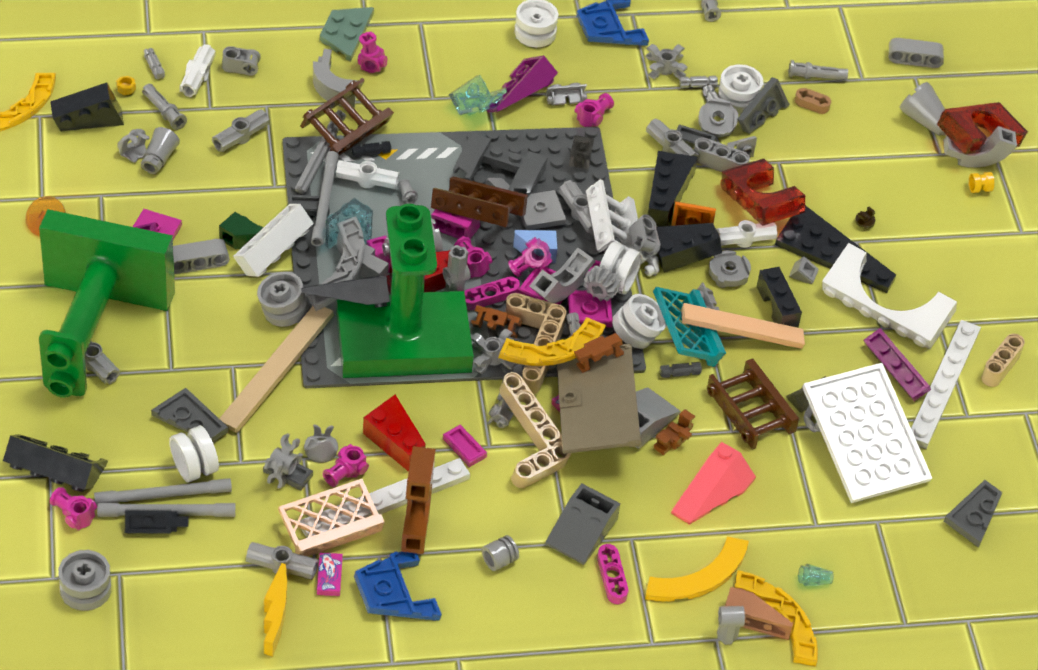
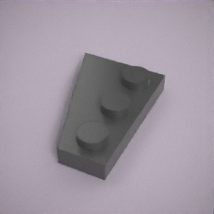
M772 77L737 118L743 132L750 134L764 124L769 116L774 117L778 114L779 109L782 107L787 108L790 105L779 80Z

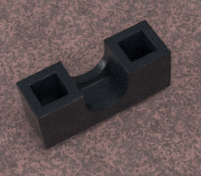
M780 267L760 270L756 287L763 301H771L772 303L771 318L773 322L799 328L802 311Z

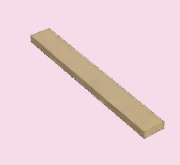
M311 307L219 418L228 426L229 430L235 433L239 432L334 316L333 310L324 307L315 311L314 307Z

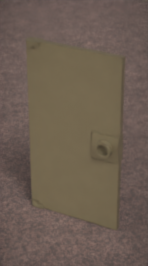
M631 344L619 346L624 351L622 356L616 357L614 354L604 355L596 362L589 358L590 370L584 373L576 366V363L579 362L577 358L557 364L563 454L624 446L636 447L642 444Z

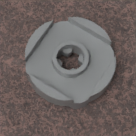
M714 98L709 100L699 111L698 122L701 131L716 135L718 138L730 136L736 128L738 112L725 99ZM716 114H719L720 118H723V120L717 122L715 119H713V117H716Z
M727 250L715 255L710 261L709 274L716 281L718 287H736L744 285L748 281L751 265L745 256L742 255L740 257L736 255V252Z

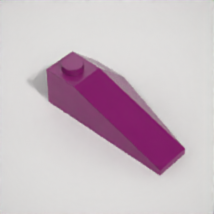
M544 55L523 59L510 74L511 80L502 86L504 91L497 94L486 109L487 112H499L532 93L548 87L554 82V77L558 72Z

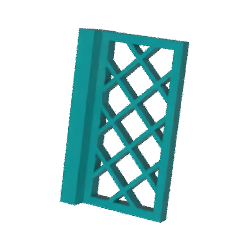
M655 287L653 290L654 296L678 354L705 359L708 366L715 367L726 354L717 330L686 324L689 327L687 328L679 321V319L682 321L681 311L684 303L707 308L700 290L693 289L687 294ZM685 335L692 339L695 342V344L691 340H689Z

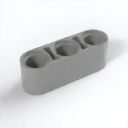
M894 38L889 42V60L897 64L938 68L944 63V47L937 42Z
M698 138L695 141L694 151L699 154L698 164L737 178H742L747 174L750 157L746 152L708 138Z
M222 239L173 246L174 274L222 267L230 260L225 241Z

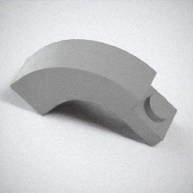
M324 49L323 56H319L318 62L313 61V85L317 93L326 101L345 90L346 86L353 81L337 77L330 71L331 49ZM352 95L346 100L355 108L356 97Z
M999 126L988 138L982 141L967 142L949 135L943 140L945 154L957 158L958 165L964 167H985L998 163L1009 156L1017 147L1015 132Z
M577 248L557 272L549 275L542 269L529 287L548 302H560L578 289L584 282V275L596 261Z

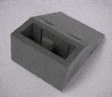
M581 483L569 499L548 536L545 545L584 565L618 520L621 503Z

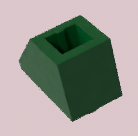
M234 212L219 225V239H222L234 249H241L264 227Z

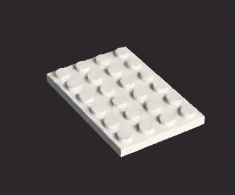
M882 363L804 383L802 386L851 503L926 483L932 479Z

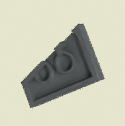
M184 388L151 410V416L187 433L191 428L199 425L203 426L212 442L228 433V426L187 388Z
M984 480L945 516L944 522L979 547L999 503L1002 491Z

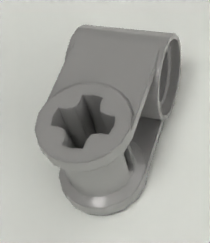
M229 46L223 50L222 68L229 73L252 76L258 72L257 64L260 62L261 55L253 49Z
M644 214L629 227V233L633 249L645 251L648 255L654 256L660 249L656 223L653 218Z

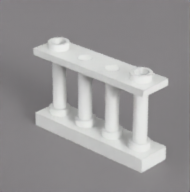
M600 179L586 190L597 251L602 252L612 242L619 243L614 239V236L620 239V244L625 245L627 252L630 248L633 249L629 227L638 220L635 201L628 196L622 202H618L606 195L604 182ZM608 205L614 208L615 213L609 210ZM611 220L617 223L618 228L611 224ZM640 251L642 252L641 264L646 261L645 251Z

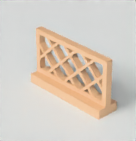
M362 479L278 507L280 516L295 547V554L306 557L382 531L385 522L382 515L378 514ZM359 487L362 493L361 499L349 496L350 489ZM336 495L343 498L339 507L327 502L330 496ZM345 500L358 504L354 513L342 508ZM315 502L322 505L319 514L307 510L308 504ZM360 506L369 509L372 516L364 518L357 515ZM324 507L337 511L334 520L321 515ZM294 509L301 512L298 521L288 518L286 511ZM339 513L351 517L350 523L343 525L336 522ZM304 514L316 519L313 527L300 523ZM318 521L330 524L329 531L322 532L315 529ZM299 527L310 532L308 538L299 541L295 534L297 528Z

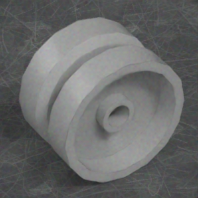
M290 272L274 273L266 277L258 287L257 296L266 320L272 325L280 327L291 326L298 323L309 311L307 295L301 291V288L304 287L303 283L296 274Z
M78 550L62 560L58 572L60 595L64 603L73 609L85 611L98 608L109 599L111 594L110 565L104 556L91 550Z

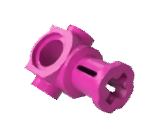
M366 32L359 37V42L363 48L358 55V64L361 70H365L368 73L380 72L381 68L387 65V56H385L384 50L376 45L377 37L373 32Z
M607 93L601 94L597 100L586 99L575 107L576 120L584 127L599 126L603 120L604 111L613 108L614 101Z
M464 236L456 241L454 246L465 247L468 251L467 266L471 278L481 277L490 270L489 264L492 263V258L488 252H484L482 248L473 247L469 237Z
M536 237L529 240L525 244L528 248L522 251V255L514 261H508L511 271L517 277H520L522 272L529 267L541 266L544 268L549 265L553 260L550 258V248L546 242ZM541 249L544 255L537 256L534 250Z
M349 444L340 449L338 452L339 458L336 459L335 465L330 469H325L322 474L325 481L331 487H336L344 477L355 478L363 475L368 470L369 464L366 462L363 450L358 446Z
M63 487L57 488L49 499L52 506H58L62 509L63 515L66 516L65 522L71 528H76L77 530L86 528L95 517L94 511L97 509V505L91 498L70 496Z

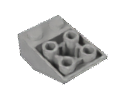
M648 387L636 391L642 442L640 446H636L637 449H640L681 413L679 409Z

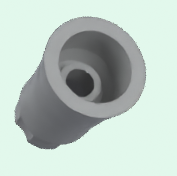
M158 127L154 130L150 144L141 162L142 169L149 174H156L180 144L179 137L173 131L164 127Z

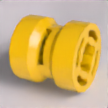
M984 172L981 175L971 173L969 175V188L972 193H979L981 190L985 192L994 190L995 183L992 172Z

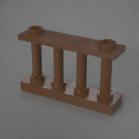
M363 78L357 82L353 80L346 86L345 90L315 110L310 109L303 115L304 119L300 127L303 129L312 124L330 144L329 151L336 152L338 157L387 124L394 114L389 107L383 111L378 110L360 90L365 82ZM355 95L372 114V119L369 121L367 119L364 120L346 99ZM340 104L358 124V128L350 130L332 109ZM326 114L344 134V138L341 140L335 139L318 118Z
M453 176L450 178L449 191L433 188L431 208L507 227L509 213L519 216L526 214L528 195Z
M753 358L745 362L742 374L719 382L714 374L709 375L707 385L709 396L715 399L739 431L743 441L748 443L752 450L756 449L759 435L776 428H784L789 435L796 432L799 417ZM743 382L750 383L753 389L734 397H730L726 392V389ZM757 396L765 403L743 413L737 406V404ZM767 412L772 413L776 417L775 420L756 428L748 421Z

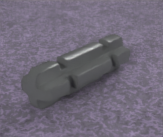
M691 362V365L689 363L671 364V367L669 365L660 366L662 378H668L670 375L672 377L689 376L690 373L692 375H699L702 371L700 362Z

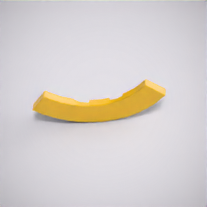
M35 73V79L29 94L10 106L9 110L0 112V131L25 122L44 107L53 93L56 73Z
M586 317L583 324L571 337L547 343L544 346H536L506 338L498 358L530 366L561 364L575 359L574 351L583 348L585 343L600 337L606 325Z
M727 536L720 554L713 562L700 571L677 578L649 577L645 599L671 602L675 601V599H693L712 592L728 581L737 568L740 567L746 555L749 541Z
M737 570L734 588L754 593L793 623L790 633L793 646V662L816 667L818 658L816 637H814L808 617L799 604L781 588H776L765 582L766 579Z

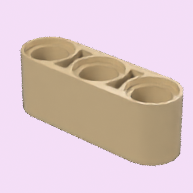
M1009 334L988 359L982 374V381L985 385L990 387L998 386L1019 360L1025 344V340L1021 335Z

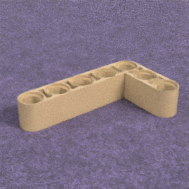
M518 293L510 294L507 297L505 312L509 315L520 317L522 324L539 329L534 345L544 346L547 343L560 340L566 318V309L563 306ZM525 365L522 379L533 394L539 392L549 365Z
M514 372L507 373L499 388V392L539 450V452L517 463L511 476V481L516 487L525 488L565 467L571 453L563 454L561 433L522 377ZM543 436H547V437H549L551 440H547V439H545ZM538 463L543 464L545 467L539 466ZM519 472H523L527 476H522Z

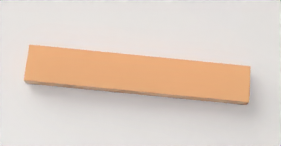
M684 303L682 306V323L800 349L805 345L804 332L801 328Z

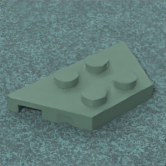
M374 8L332 10L320 33V41L330 46L336 53L340 51L346 55V60L352 61L360 44L359 37L365 33L374 14Z

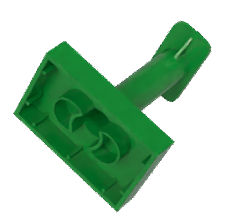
M415 204L392 206L386 211L392 265L390 302H387L388 306L375 308L374 304L368 305L336 299V319L342 377L359 378L472 373L474 355L464 291L424 292L425 275L433 274L437 270L430 210L425 206Z
M47 209L39 226L44 284L74 291L76 294L59 332L43 330L39 335L43 384L52 394L58 397L83 396L87 390L85 354L108 300L112 299L168 311L175 294L173 235Z

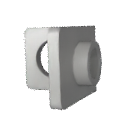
M752 136L727 143V146L732 148L737 146L736 149L746 152L749 157H753L757 138Z

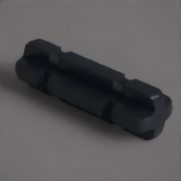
M384 141L381 144L376 142L363 144V146H352V155L355 158L362 157L363 154L364 156L381 154L380 152H383V154L391 152L390 141Z

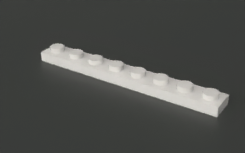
M963 320L958 325L930 386L931 390L927 393L911 428L919 447L927 449L980 332L981 327Z
M460 458L434 468L432 494L470 479V473ZM407 479L369 493L379 515L407 504L408 499H405ZM348 501L343 504L342 508L354 513L358 504ZM360 506L357 515L364 518L372 516L369 509ZM328 509L323 511L321 515L334 520L337 511ZM339 513L336 522L346 525L350 523L352 518ZM307 517L302 519L300 523L313 527L316 519ZM319 520L315 529L326 532L329 531L331 525ZM301 529L306 538H308L310 532Z

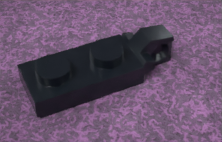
M125 509V533L171 534V532H177V527H189V516H177V511Z

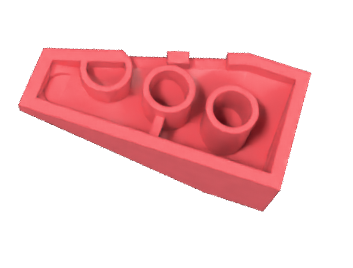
M721 442L701 467L672 509L671 514L691 524L709 514L713 508L720 504L723 506L728 503V500L732 497L742 495L754 482L756 476L739 451Z

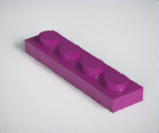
M881 328L863 340L865 345L914 402L931 390L930 385Z

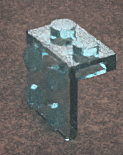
M477 75L448 95L459 115L467 113L469 116L477 111L479 113L486 111L490 108L489 104L492 102L494 104L503 99L502 95L507 93V90L503 88L489 92L481 75Z
M356 198L343 204L337 212L330 214L326 219L325 246L330 249L337 244L339 233L337 223L355 216L361 225L364 242L366 243L367 240L372 239L373 210Z

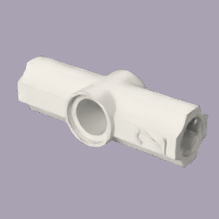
M204 44L199 47L194 59L189 60L187 63L185 76L180 84V91L185 96L192 97L196 95L202 82L208 79L210 65L215 57V50L210 45Z
M339 160L336 177L357 181L363 188H372L377 185L396 189L399 172L377 168L376 164L371 161L356 164Z
M743 220L738 226L716 229L720 236L721 246L737 244L740 247L747 248L755 241L777 238L775 222L755 224L752 221Z

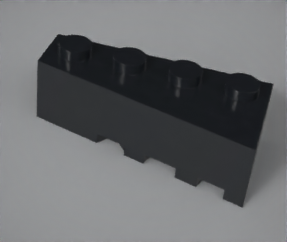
M658 151L648 215L653 218L657 227L667 226L674 213L675 202L681 201L684 191L687 190L689 182L695 174L698 157Z

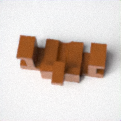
M476 306L475 312L478 314L476 321L471 320V324L474 327L481 328L483 321L488 322L487 326L492 330H495L497 325L503 327L507 325L508 330L513 333L510 337L517 339L515 329L516 326L521 327L522 319L520 317L489 307Z
M614 333L606 338L600 336L585 343L583 348L574 351L575 357L579 361L576 363V366L584 373L590 370L589 358L596 362L604 355L614 354L616 357L624 355V351L619 347L623 345L622 339L617 333Z
M684 409L679 414L678 424L672 421L665 430L663 429L656 435L655 439H657V442L654 444L653 449L665 455L671 448L676 450L683 442L692 437L690 430L694 425L692 420L695 418V415Z

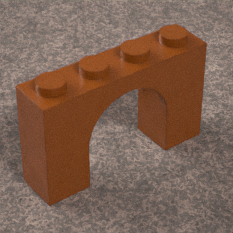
M413 446L405 499H408L401 552L424 554L430 517L436 449Z

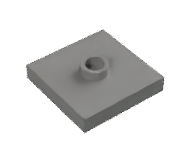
M555 190L530 194L527 199L526 214L521 216L526 230L566 224V217Z

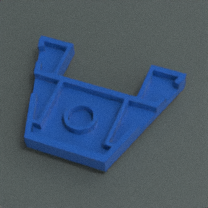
M606 0L599 4L595 2L577 10L576 16L588 42L647 46L649 39L644 28L624 31L614 10L630 7L631 0Z
M396 551L382 561L377 560L355 571L354 578L368 613L435 621L441 619L442 614L435 598L412 601L400 572L401 568L419 565L420 559L417 553H398Z

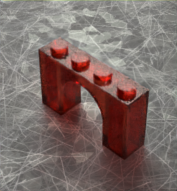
M1000 102L945 109L937 123L940 129L965 155L979 153L987 139V136L978 127L989 131L991 134L998 126L1014 131L1017 147H1020L1028 133Z
M764 158L722 171V180L720 181L722 190L729 194L734 201L741 205L762 226L805 213V194L796 186L771 193L755 191L774 185V167Z

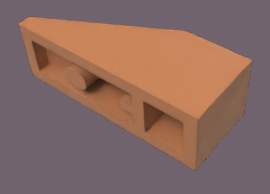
M730 587L725 606L744 607L745 624L743 628L789 640L793 625L791 621L754 593Z

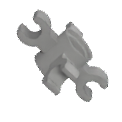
M654 44L647 47V50L650 52L646 54V58L657 62L649 67L652 70L648 74L649 77L656 79L660 74L669 75L672 73L678 79L686 76L684 71L688 67L683 63L676 62L683 58L684 55L681 52L685 50L684 47L678 44L673 50L663 49L661 51Z
M504 329L499 338L490 337L486 340L478 333L471 337V341L474 342L472 348L484 352L473 361L477 365L475 371L483 374L488 365L495 366L501 363L511 370L517 365V363L498 358L506 338L512 339L510 338L513 334L511 331Z
M288 433L283 435L280 440L282 448L277 447L272 452L270 458L266 460L264 469H274V472L268 476L267 483L270 484L277 478L279 481L277 488L279 489L286 485L287 479L285 474L291 475L297 464H300L303 456L302 453H293V450L299 446L300 439L293 440L291 445L288 441L290 436Z

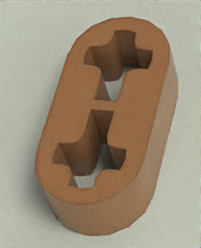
M800 88L796 91L794 101L798 106L820 114H825L830 110L831 99L828 96L807 88Z

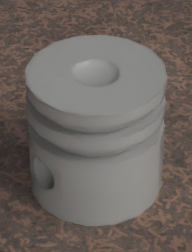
M508 535L483 546L481 550L486 565L492 571H497L519 559L517 545Z

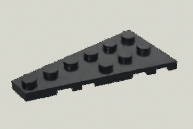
M802 202L799 203L775 242L776 246L829 269L832 268L848 243L866 252ZM866 252L867 262L862 269L860 281L888 293L895 281L896 274Z

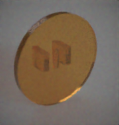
M40 197L27 210V227L33 234L39 237V226L47 209L66 213L64 205L54 197Z

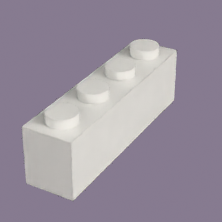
M289 204L233 257L246 276H261L266 272V268L271 263L278 261L281 257L280 255L285 250L293 247L294 241L304 236L309 231L308 228L314 223L301 204Z

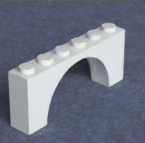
M848 243L822 281L824 293L831 298H838L847 307L858 309L865 317L876 319L883 327L894 329L898 335L902 337L907 336L918 346L931 349L956 312L957 301L938 292L928 303L912 310L895 311L879 306L867 296L860 281L862 269L867 262L866 252Z

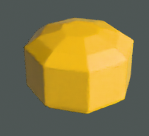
M123 76L116 81V88L118 93L129 95L136 90V83L134 78Z

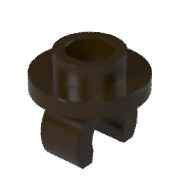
M870 206L867 207L866 212L860 211L855 217L856 224L862 228L873 227L876 221L874 217L875 211Z

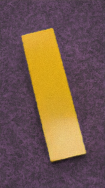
M281 563L264 598V612L267 613L264 618V633L267 634L264 639V654L272 657L280 640L286 615L287 574L286 564Z

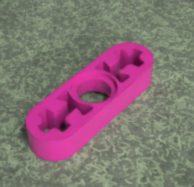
M506 277L465 290L467 310H475L477 305L485 307L507 300L510 294L518 293L520 288L519 280L515 277ZM488 291L496 292L494 296H487L485 293Z
M604 544L598 550L597 560L606 595L611 603L622 604L627 600L628 585L619 551L612 544ZM605 553H608V555L611 556L610 563H608V557L607 555H604ZM614 570L619 576L615 578L609 577L607 572ZM615 585H618L617 589L618 592L621 593V595H617V593L614 592Z

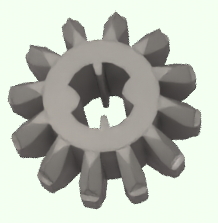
M595 265L585 275L583 286L587 288V293L593 295V298L598 297L600 301L603 299L609 301L619 291L620 280L617 278L616 273L611 272V268L608 270L604 265L601 267Z

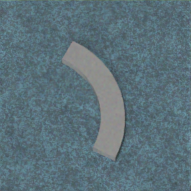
M356 216L337 223V228L343 240V254L334 274L321 284L355 280L358 276L364 259V237ZM307 293V297L315 311L328 306L336 300L335 298Z

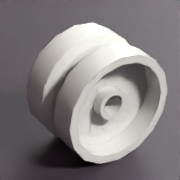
M527 0L522 2L517 7L514 30L515 36L520 43L535 48L551 44L555 40L559 15L557 8L546 0Z
M737 64L729 66L721 74L718 96L729 101L734 109L736 108L738 114H741L762 90L763 77L759 71L747 65Z
M612 242L606 250L599 267L604 265L606 269L609 270L611 268V272L617 274V278L620 280L618 293L626 295L632 287L641 265L642 252L631 248L626 252L625 245L617 242Z
M643 294L632 295L616 312L612 321L618 336L625 343L639 349L647 348L667 326L658 303Z
M199 425L189 429L187 435L181 432L169 438L174 463L181 477L189 483L199 479L201 472L207 476L219 470L218 456L214 444L203 426Z

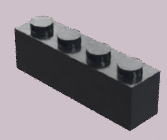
M21 434L10 435L3 461L9 463V467L13 469H27L33 476H47L51 478L50 481L61 485L67 483L71 485V489L80 492L94 487L108 463V460L102 458L97 461L90 460L89 454L82 452H71L70 454L68 449L62 446L51 445L49 448L47 447V442Z

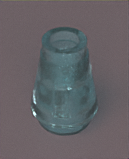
M811 564L801 565L798 572V581L804 584V586L832 584L834 578L832 570Z

